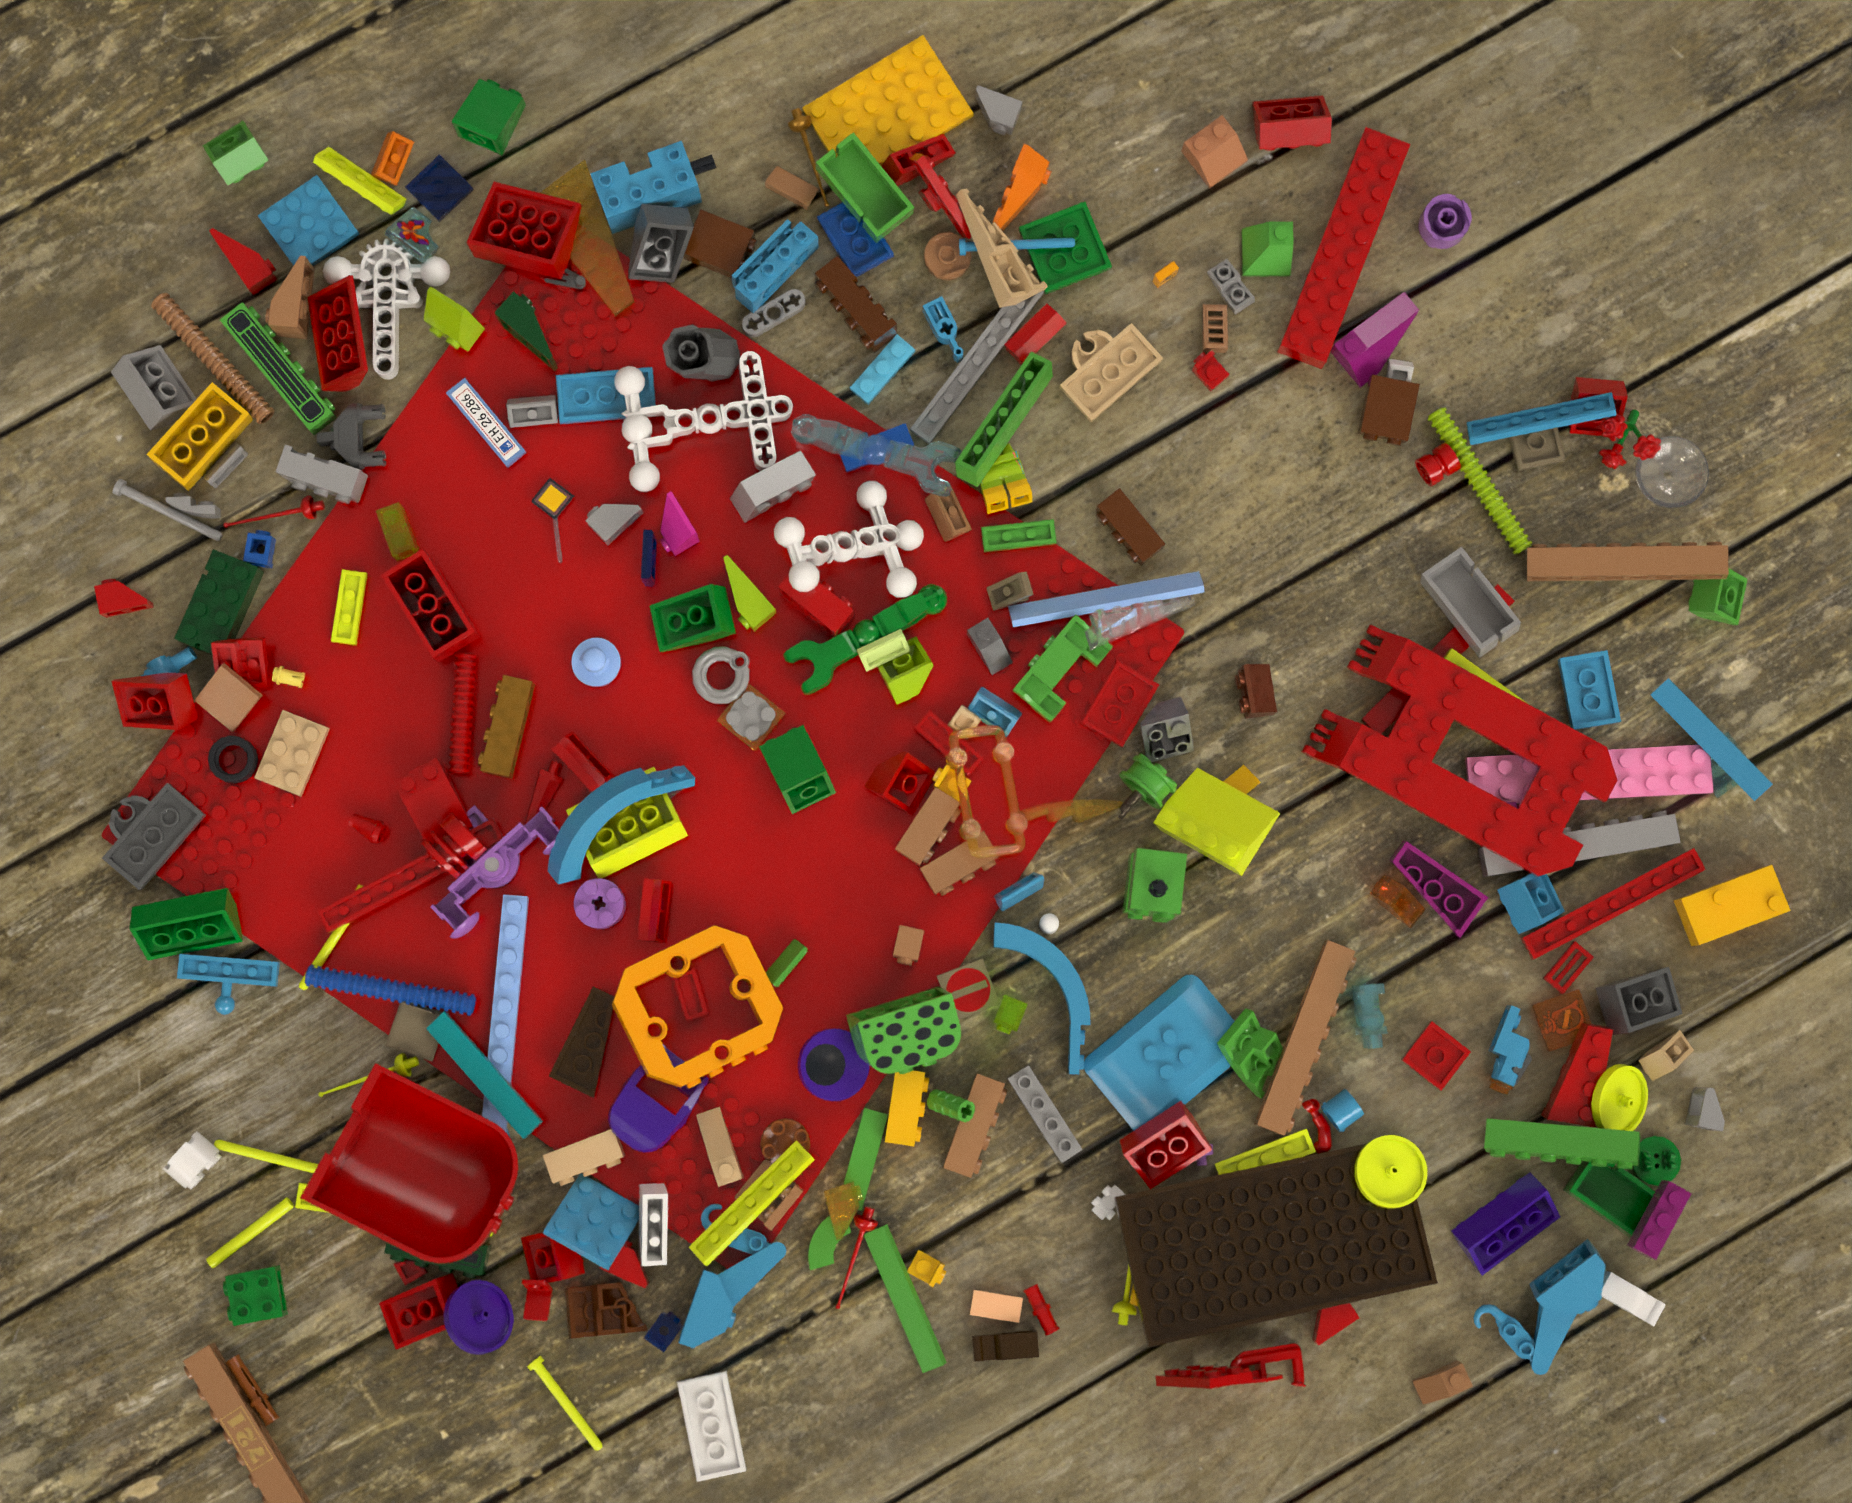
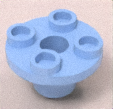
M590 638L583 641L576 647L572 655L574 674L582 683L592 687L608 685L616 678L621 667V658L618 650L611 642L602 638Z

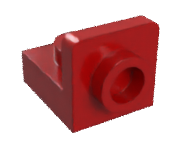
M1212 350L1208 354L1205 352L1201 353L1193 361L1195 365L1192 369V372L1210 392L1230 375L1214 357L1215 353Z

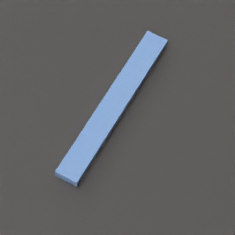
M1199 571L1011 605L1008 606L1012 626L1018 627L1073 617L1075 614L1079 616L1204 592V584Z

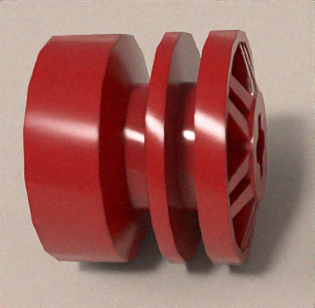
M451 812L440 823L441 828L446 834L440 836L438 833L431 831L430 835L435 839L436 843L433 845L427 838H424L421 844L425 847L428 856L444 872L458 879L462 874L455 866L459 864L462 868L468 870L469 866L463 858L468 855L477 861L488 849Z

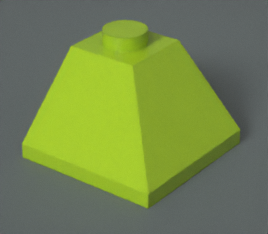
M916 636L907 640L910 652L877 667L897 705L920 693L933 667L932 661Z

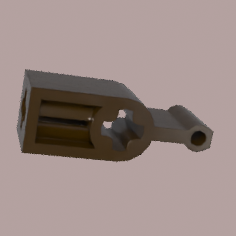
M1037 1330L972 1336L974 1362L1039 1357Z

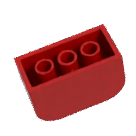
M421 549L381 574L430 655L438 663L480 637L476 627L451 587L424 549Z

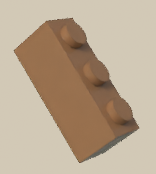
M935 787L896 846L895 851L918 866L922 862L927 864L934 854L931 848L936 841L941 843L948 832L945 830L946 825L949 821L954 823L961 813V810L958 809L960 802Z
M983 831L920 868V871L934 895L940 893L941 896H944L954 890L952 885L961 880L964 884L975 877L973 872L982 868L986 871L996 865L995 859L999 856Z
M899 926L893 957L897 958V963L911 966L912 961H918L924 930Z

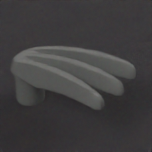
M567 268L564 273L569 276H562V279L567 282L548 278L544 279L547 283L564 287L582 289L586 286L583 276Z

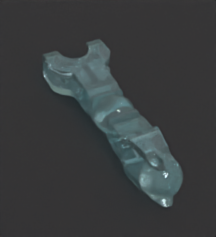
M810 414L798 416L791 425L793 438L801 444H813L830 453H837L860 460L863 457L871 465L884 463V467L914 476L918 480L920 487L927 493L944 497L949 496L952 489L949 482L936 476L934 470L942 462H956L962 453L961 449L956 446L937 441L920 448L893 440L889 442L881 435H871L868 437L866 432L842 425L836 421L817 419Z

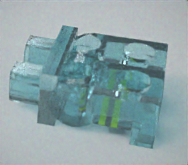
M1384 983L1352 985L1355 1020L1359 1026L1355 1027V1034L1362 1036L1363 1048H1382V1034L1387 1033V1026H1383L1384 1016L1380 1011L1378 994L1385 993Z

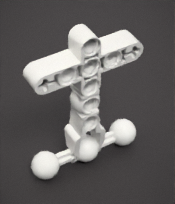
M753 351L745 352L739 360L744 400L728 403L724 407L723 404H720L719 407L715 404L707 403L701 405L697 410L693 408V411L689 409L669 410L666 405L641 408L639 393L645 386L643 373L633 366L623 367L616 373L614 385L616 390L625 396L627 409L622 413L626 417L622 424V434L630 442L627 448L633 450L635 465L629 472V480L636 490L641 492L651 491L660 481L658 468L649 461L648 448L670 445L673 438L689 435L693 431L699 433L700 430L706 434H713L722 427L726 429V426L730 428L748 426L755 467L762 471L776 463L771 423L787 420L792 414L793 404L789 397L785 395L767 397L762 363L757 353ZM747 360H751L752 364H754L753 375L749 376V367L746 365ZM751 383H756L760 386V391L751 393L748 391L747 386ZM783 403L788 407V411L783 414L778 413L775 410V406ZM753 407H761L764 410V414L760 417H755L752 415L751 409ZM731 410H736L740 413V418L730 420L727 417V413ZM705 414H713L716 417V421L712 424L705 423L703 421ZM664 416V428H666L667 434L650 437L653 427L647 417ZM682 417H688L692 420V424L689 427H682L679 424V420ZM759 430H763L767 433L768 438L760 441L755 438L754 434ZM765 447L766 457L771 458L768 464H764L763 460H760L762 448Z

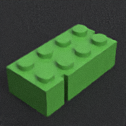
M854 132L836 146V152L832 149L816 162L815 169L857 221L860 223L863 220L862 227L875 243L879 242L914 213L915 207Z

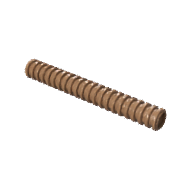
M168 293L158 295L151 304L156 313L161 315V318L166 321L168 326H171L173 331H176V335L181 337L183 342H186L187 347L191 348L193 353H196L201 362L206 364L208 369H211V373L216 375L218 380H221V384L226 386L228 391H231V395L236 397L238 402H241L242 407L246 408L248 413H251L252 418H257L256 422L258 424L267 422L275 411L272 407H269L270 404L264 402L265 399L259 396L260 393L258 391H254L255 388L249 385L250 382L248 380H244L245 377L239 374L238 369H234L235 366L232 363L229 364L228 358H224L225 355L222 352L219 353L220 350L214 347L215 344L209 342L210 339L205 336V333L199 331L200 328L195 325L193 320H190V317L185 314L183 309H180L178 304H175L173 298H170Z

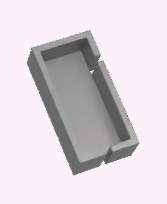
M1460 547L1422 573L1421 584L1478 658L1495 648L1498 640L1502 643L1518 632L1521 621L1478 567L1474 569L1475 563L1465 550Z

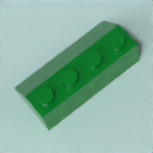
M228 888L132 907L129 929L147 960L243 942L237 906Z

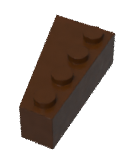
M838 256L815 272V286L822 294L827 293L831 298L829 303L837 313L839 311L843 313L846 317L844 319L846 325L851 331L856 330L860 334L859 340L867 350L871 348L876 353L897 335V323L893 318L887 320L888 317L885 309L879 303L875 305L872 303L873 298L870 292L863 285L858 287L856 284L858 279Z

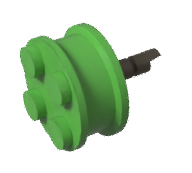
M1142 753L1135 755L1132 758L1134 763L1127 771H1121L1119 774L1121 780L1133 791L1125 800V803L1119 807L1121 813L1118 818L1121 820L1140 798L1152 807L1161 809L1164 798L1169 793L1174 794L1177 784L1170 777L1166 776V769L1158 763L1153 765Z

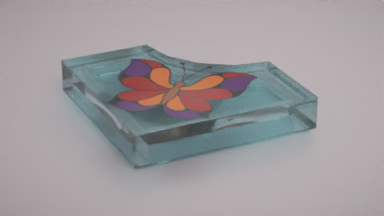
M414 207L389 226L384 234L422 263L434 255L439 247L429 234L432 220Z

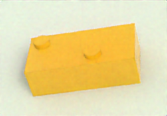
M212 382L147 453V456L189 492L253 421V418L244 408Z
M1773 865L1758 868L1673 900L1691 946L1704 944L1791 911Z

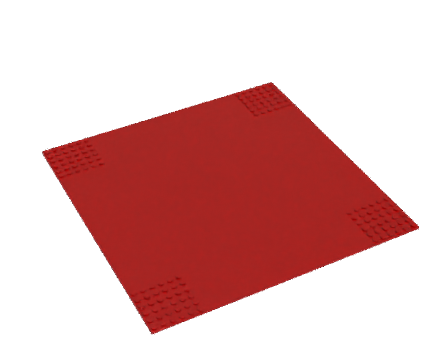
M578 224L571 257L566 268L583 276L586 286L582 289L547 283L544 279L567 281L505 266L471 314L485 328L469 351L461 347L457 350L451 345L448 346L374 450V452L385 451L386 459H383V461H387L386 466L365 467L362 470L368 475L359 503L350 501L349 504L340 501L336 503L241 638L265 637L271 684L268 687H253L262 694V697L233 732L195 701L198 719L184 728L173 732L128 797L140 796L152 801L165 784L169 783L206 814L156 875L186 896L228 888L237 906L242 934L304 977L308 967L313 963L331 933H327L316 911L355 891L359 884L365 886L427 853L425 847L421 844L423 838L405 807L393 779L437 757L444 765L466 812L475 805L488 820L494 818L502 835L506 836L519 823L525 824L540 769L548 771L552 760L561 764L557 776L562 777L563 780L548 804L546 811L555 820L554 824L559 829H561L568 818L566 810L581 803L592 793L552 750L565 735L572 731L614 775L611 779L637 768L646 771L655 767L656 771H662L684 765L695 777V786L668 792V795L688 836L602 878L616 884L623 892L626 900L624 916L614 926L607 929H595L584 924L575 913L574 898L577 890L586 881L598 879L586 854L582 864L581 879L557 884L548 873L550 855L543 854L547 845L538 836L519 853V869L515 877L508 884L499 888L481 887L461 905L469 916L476 912L479 913L477 924L466 935L456 939L451 938L450 935L454 929L430 907L433 904H438L448 895L450 891L447 888L457 880L451 874L444 872L351 921L324 962L322 969L328 967L331 971L333 969H337L338 972L344 970L347 974L350 971L353 972V975H356V973H360L361 976L366 974L369 978L376 976V979L383 977V980L391 979V982H394V980H398L399 983L405 981L407 985L410 983H414V986L421 984L422 987L427 985L429 989L437 987V990L443 988L446 992L448 990H452V993L459 991L462 995L465 992L468 996L475 994V1008L471 1016H467L465 1012L463 1015L459 1014V1011L452 1013V1010H448L447 1013L488 1058L503 894L528 896L529 903L511 1085L543 1121L531 1134L554 1150H558L611 1130L608 1122L610 1108L621 1091L623 1084L641 1065L615 1010H613L595 1097L592 1098L549 1077L593 986L615 997L623 971L626 968L714 925L747 936L765 973L792 940H798L808 948L807 954L779 987H775L771 983L783 1010L773 1040L767 1044L768 1049L758 1055H754L753 1052L745 1055L746 1060L736 1066H732L731 1063L723 1066L724 1071L710 1078L709 1074L705 1075L709 1078L708 1084L701 1092L699 1100L687 1118L686 1123L661 1148L653 1152H640L634 1150L620 1139L625 1153V1157L620 1158L621 1163L607 1168L606 1164L596 1167L597 1173L591 1174L619 1195L638 1206L639 1184L664 1183L668 1193L667 1228L692 1244L705 1231L701 1222V1215L704 1209L712 1204L722 1205L721 1210L715 1209L709 1214V1220L713 1223L736 1201L735 1195L765 1160L760 1146L761 1136L765 1128L778 1119H793L802 1124L807 1130L810 1138L808 1153L815 1160L794 1180L804 1191L772 1230L763 1225L764 1222L758 1217L746 1227L763 1234L767 1242L772 1244L886 1076V1073L879 1072L869 1065V1073L864 1085L852 1097L841 1101H827L817 1098L804 1087L798 1073V1058L805 1042L815 1033L825 1029H842L850 1032L846 1017L848 1014L938 986L941 987L937 975L958 968L999 909L994 896L1018 881L1110 745L1111 741L1082 725L1080 722L1117 660L1153 680L1183 637L1184 630L1145 603L1079 615L1078 617L1113 647L1097 667L1082 655L1077 659L1052 690L1066 704L1049 723L1033 710L1032 706L1014 693L1013 689L1031 669L1028 664L1036 654L1041 656L1046 650L1043 646L1052 635L1056 638L1073 617L1013 627L1008 607L993 611L986 587L1017 573L1027 571L1034 594L1028 597V601L1023 602L1027 603L1118 585L1057 544L984 552L981 527L1023 523V521L1006 510L988 514L981 493L914 448L847 473L838 449L886 431L884 428L666 282L629 279L630 258ZM513 291L519 296L524 294L532 301V306L536 309L534 312L558 368L556 371L551 369L504 329L496 318L494 312ZM694 325L700 328L720 329L737 340L740 357L748 351H753L760 356L767 397L785 395L792 401L793 409L791 416L785 421L771 423L776 463L801 450L816 476L811 481L812 485L805 491L795 492L786 501L775 504L767 511L745 523L730 498L741 481L760 471L754 465L748 426L740 428L726 426V429L722 427L713 434H706L700 430L699 433L693 431L689 435L673 438L670 445L649 447V461L658 468L660 481L651 491H638L631 485L629 480V472L635 465L633 450L627 448L630 442L622 434V424L625 419L560 424L556 375L620 370L626 366H633L635 368L653 367L656 405H666L669 410L689 409L693 411V408L697 410L701 405L707 403L715 404L719 407L720 404H723L724 407L728 403L744 400L739 365L731 377L710 382L707 379L684 378L667 367L662 347L674 328ZM747 360L746 365L749 367V376L753 375L754 364H752L751 360ZM465 378L526 451V454L510 467H506L446 394L447 391ZM751 383L747 386V389L751 393H757L760 391V386L756 383ZM556 395L558 423L510 428L506 406L508 399ZM779 403L775 406V410L783 414L788 411V407L783 403ZM753 407L751 413L755 417H760L764 414V410L761 407ZM731 410L727 413V417L730 420H737L740 418V413L736 410ZM708 413L703 416V421L707 424H712L716 421V417ZM664 416L647 417L653 427L650 437L667 434V430L664 428ZM682 417L679 420V424L682 427H689L692 424V420L688 417ZM759 430L754 434L755 438L760 441L768 438L767 433L763 430ZM765 447L762 448L760 460H763L764 464H768L771 458L766 457ZM549 478L574 495L556 519L531 502ZM550 481L534 501L553 516H556L571 496ZM867 481H877L884 486L887 499L883 508L889 524L897 526L905 520H913L920 524L923 529L924 538L918 548L908 551L897 546L904 568L911 570L916 576V589L910 596L918 594L919 590L928 584L941 586L947 594V604L940 613L928 614L914 626L902 631L906 641L915 636L918 638L932 661L933 667L920 693L898 705L890 694L878 668L875 667L866 672L859 655L836 667L830 684L810 695H804L801 686L803 682L813 675L815 669L813 662L803 659L789 663L783 657L785 651L801 641L809 640L822 644L833 637L780 595L778 586L789 574L790 568L793 565L787 548L778 544L774 538L775 525L785 517H794L801 521L805 528V536L801 542L802 546L810 545L813 539L819 535H832L838 531L851 534L853 530L859 532L862 528L874 526L870 512L860 507L857 502V490ZM550 485L566 496L555 512L539 501ZM952 487L972 530L945 542L925 502V498L933 492ZM671 491L695 529L700 541L674 556L672 551L667 553L660 542L663 538L660 531L667 493ZM603 504L638 505L642 509L643 514L608 546L585 521L588 519L587 514L596 506L600 508ZM645 538H647V540H646V546H645V552H644V558H643V564H642V556H643ZM421 549H424L432 558L480 634L478 639L439 663L432 658L381 574ZM646 549H647L646 563H645L644 575H643V580H642V573H643V567H644V561H645V555H646ZM726 555L732 559L776 609L777 613L755 632L751 627L746 629L738 620L740 615L737 611L724 562ZM884 555L867 558L857 557L846 562H837L833 559L831 563L826 561L823 565L816 566L819 570V582H827L833 587V592L839 599L844 596L853 604L855 618L843 632L849 629L853 631L859 621L865 619L873 620V616L894 605L896 602L905 599L893 596L886 587V579L890 570ZM342 569L366 572L368 574L357 646L331 642ZM709 584L725 586L736 633L718 640L660 652L650 605ZM986 618H989L1001 637L1013 662L994 675H991L967 636L968 629ZM602 638L608 640L616 647L620 654L621 667L619 673L606 686H588L582 683L573 672L572 655L576 647L587 639ZM726 646L743 652L749 657L750 680L745 692H753L756 696L764 699L774 709L776 714L769 730L757 740L750 741L740 736L726 720L727 714L738 699L728 704H714L706 701L697 693L692 681V670L696 660L703 652L713 647ZM459 652L477 655V659L474 660L477 663V666L474 667L476 674L473 675V678L476 679L473 682L475 689L472 691L475 697H472L474 705L471 707L474 709V712L471 713V716H473V720H471L473 727L470 728V731H472V735H470L472 742L469 743V746H471L469 751L471 758H468L471 764L468 766L470 773L466 775L448 772V768H450L448 761L451 760V757H449V753H451L449 745H452V742H450L452 737L450 730H453L451 715L454 714V711L451 709L454 707L452 700L455 699L452 693L455 692L453 685L456 684L453 677L456 676L454 669H457L454 662L457 661L455 654ZM738 658L736 665L742 666L744 659ZM725 661L712 663L706 673L708 683L718 690L730 687L735 679L734 669ZM284 666V669L304 672L305 679L304 682L302 681V688L283 683L277 685L276 682L272 681L274 668ZM503 675L532 681L535 684L512 779L483 773L480 771L481 766H478L481 751L485 752L487 742H484L485 731L487 728H491L493 720L490 718L491 707L497 703L498 695L495 694L496 686L499 680L502 681ZM984 687L1021 711L1022 715L1007 737L980 721L968 739L961 736L985 757L968 777L913 727L929 710L948 725L961 705L968 708L979 689ZM283 710L330 729L302 797L254 778ZM804 725L836 793L792 814L759 746L765 744L769 739L777 738L787 733L792 728ZM230 735L238 736L250 742L256 749L258 755L257 769L246 781L240 783L225 782L216 777L210 770L208 763L209 750L220 738ZM227 746L219 755L220 767L223 771L230 774L239 773L247 765V754L240 746ZM903 751L908 752L935 772H937L939 767L944 769L948 765L954 771L971 780L970 785L959 801L960 806L958 809L961 810V813L954 823L949 821L946 825L945 830L948 832L941 843L936 841L931 848L934 854L928 863L983 831L999 856L995 859L996 865L986 871L982 868L973 872L975 877L964 884L961 880L952 885L954 890L944 896H941L940 893L934 895L922 875L920 868L927 865L926 863L922 862L918 866L895 851L896 846L933 792L936 782L932 781L913 815L891 804L865 787L878 764ZM121 805L118 809L124 820L132 816L131 807ZM355 813L384 822L388 830L380 843L369 842L359 832L349 826V821ZM108 823L102 832V838L114 845L118 839L111 832ZM460 865L456 866L461 874L467 871ZM644 878L672 881L665 943L637 940ZM603 897L594 903L598 911L600 907L605 908L606 903L602 901ZM900 925L924 930L918 961H912L911 966L897 963V958L893 957ZM721 946L691 960L690 967L688 968H696L709 1012L707 1016L685 1022L673 978L666 973L635 988L649 1018L659 1017L667 1025V1034L661 1041L662 1045H665L668 1050L684 1062L708 1051L709 1047L718 1040L729 1041L760 1025L748 1000H737L730 993V983L736 976ZM679 958L670 960V965L674 970H681L683 968V963ZM741 980L737 982V989L741 993H747L749 985ZM328 987L322 989L386 1034H390L400 1004L398 1000L391 1002L390 999L383 1000V997L375 999V996L369 998L366 994L360 996V993L352 995L350 991L347 994L344 993V990L337 992V989L331 991ZM441 1008V1010H437L440 1012H446L443 1008ZM656 1024L648 1026L647 1031L650 1036L658 1037L660 1035V1028ZM438 1044L433 1062L424 1060L484 1101V1094L443 1047ZM716 1047L714 1052L716 1058L720 1060L726 1059L727 1052L725 1048ZM646 1073L636 1085V1087L674 1115L678 1113L688 1100L687 1096L671 1084L647 1077ZM720 1107L744 1176L740 1180L718 1187L696 1116ZM727 1246L714 1260L728 1269L752 1254Z

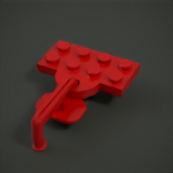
M1295 1343L1243 1351L1231 1361L1229 1367L1189 1365L1185 1366L1186 1369L1179 1370V1368L1164 1370L1165 1374L1155 1376L1156 1386L1213 1389L1230 1385L1283 1379V1374L1266 1373L1265 1363L1291 1359L1293 1368V1382H1291V1385L1306 1387V1384H1304L1301 1348ZM1254 1365L1255 1370L1249 1371L1248 1366Z

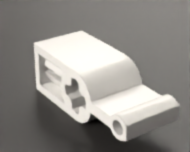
M1605 1271L1601 1297L1654 1326L1666 1304L1614 1273Z

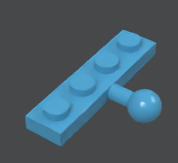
M179 954L177 978L222 982L221 996L215 1001V1009L218 1013L227 1015L235 1008L234 999L231 997L232 983L277 987L280 962Z

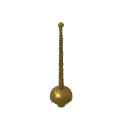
M800 108L791 111L793 120L788 122V126L792 131L801 133L825 202L824 206L829 207L819 173L815 169L816 164L806 135V130L811 125V117L802 116Z

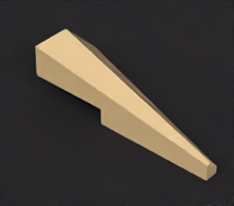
M961 189L956 194L999 308L1016 305L1045 290L1048 287L1044 281L1041 283L1032 273L1033 267L1030 264L1025 265L1017 255L1018 249L995 222L991 224L983 215L984 208L973 203L968 196V189Z

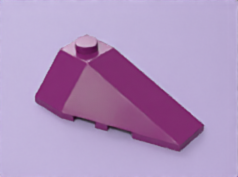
M1403 292L1335 343L1330 352L1361 388L1368 382L1371 375L1379 374L1419 312V309Z

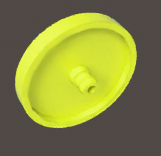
M1616 1064L1608 1068L1601 1075L1592 1096V1115L1598 1128L1634 1131L1640 1124L1648 1103L1647 1082L1640 1070L1633 1066Z
M1385 1135L1371 1140L1360 1150L1354 1167L1355 1180L1361 1193L1373 1204L1383 1208H1399L1412 1203L1424 1190L1427 1181V1164L1422 1152L1414 1143L1400 1136Z

